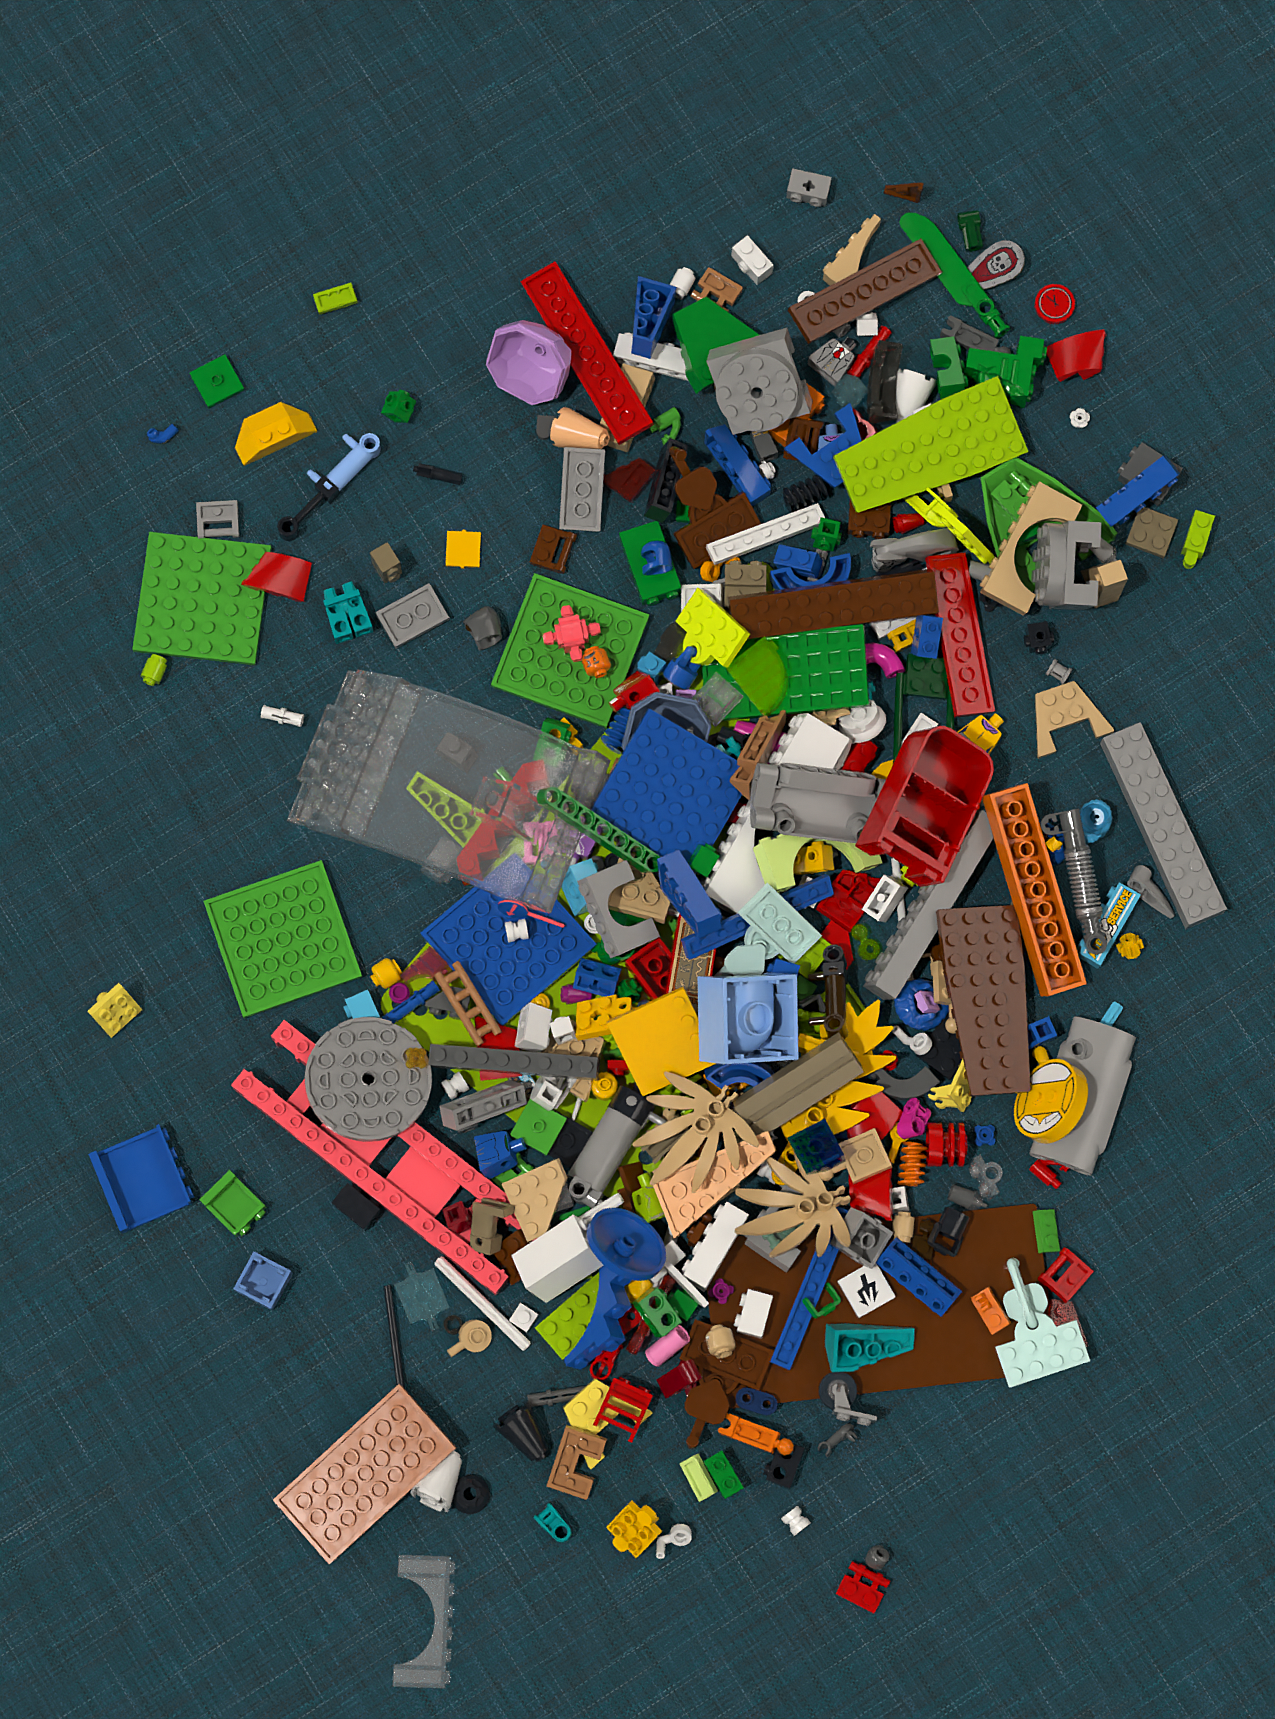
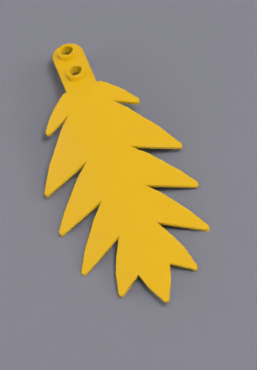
M876 1000L868 1006L858 1017L851 1003L848 1002L846 1004L848 1036L845 1042L850 1049L860 1052L858 1060L864 1070L862 1074L853 1080L873 1073L896 1060V1056L864 1055L881 1043L893 1030V1026L876 1027L879 1017L880 1000ZM820 1025V1039H829L824 1025ZM851 1080L790 1119L791 1123L787 1121L782 1124V1133L787 1141L789 1138L808 1135L816 1152L836 1146L837 1143L835 1141L821 1139L847 1130L869 1117V1113L838 1107L850 1105L883 1091L884 1087ZM788 1141L778 1162L796 1172L798 1169L796 1161L788 1159V1155H794L793 1148ZM772 1171L771 1177L773 1181L778 1185H785Z

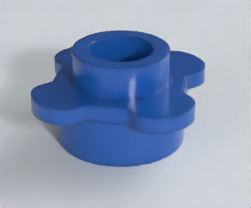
M977 1125L974 1128L976 1133L975 1144L977 1146L982 1144L994 1145L993 1132L995 1128L992 1125L983 1127Z

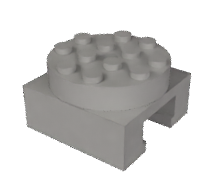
M788 328L709 351L707 364L716 387L717 403L727 418L732 435L748 430L758 432L771 430L783 424L787 419L810 413L813 401L806 381H800L791 354L794 353L795 349ZM754 387H759V388H761V389H762L761 394H760V392L754 391L753 388H754Z
M1066 521L1062 524L1044 523L1037 530V550H1033L1032 561L1035 562V570H1032L1031 581L1035 583L1034 594L1036 596L1034 602H1037L1038 605L1049 606V609L1082 611L1097 606L1098 581L1090 580L1086 584H1074L1075 549H1077L1076 553H1087L1088 549L1100 548L1101 522Z

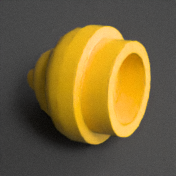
M540 993L531 1001V1003L547 1009L550 1007V1000L543 993Z

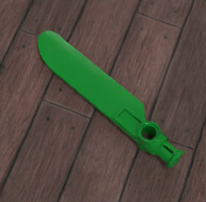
M917 213L904 214L899 222L901 228L912 243L922 239L942 271L937 277L959 305L973 307L985 325H989L993 330L996 339L1004 336L1011 327L1006 325L1001 319V313L995 307L993 301L987 296L936 225L928 218ZM984 306L991 307L987 313H982L981 309Z

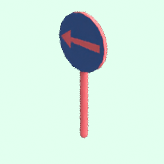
M503 900L498 903L497 908L499 911L507 916L522 918L528 915L562 928L565 927L563 923L529 912L527 907L519 902Z

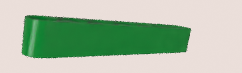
M547 787L539 790L537 793V801L542 807L622 860H627L631 866L640 872L652 873L658 871L657 859L660 858L658 854L560 789ZM548 792H550L552 795V800L550 802L547 799ZM565 803H566V804L568 805V807H569V810H568L567 813L564 811V807H563ZM582 814L585 816L584 824L580 820ZM598 826L602 828L601 835H599L597 832ZM615 836L619 840L618 846L614 844ZM632 847H633L634 850H635V856H634V857H632V855H631V848H632ZM648 859L652 862L651 868L647 865Z

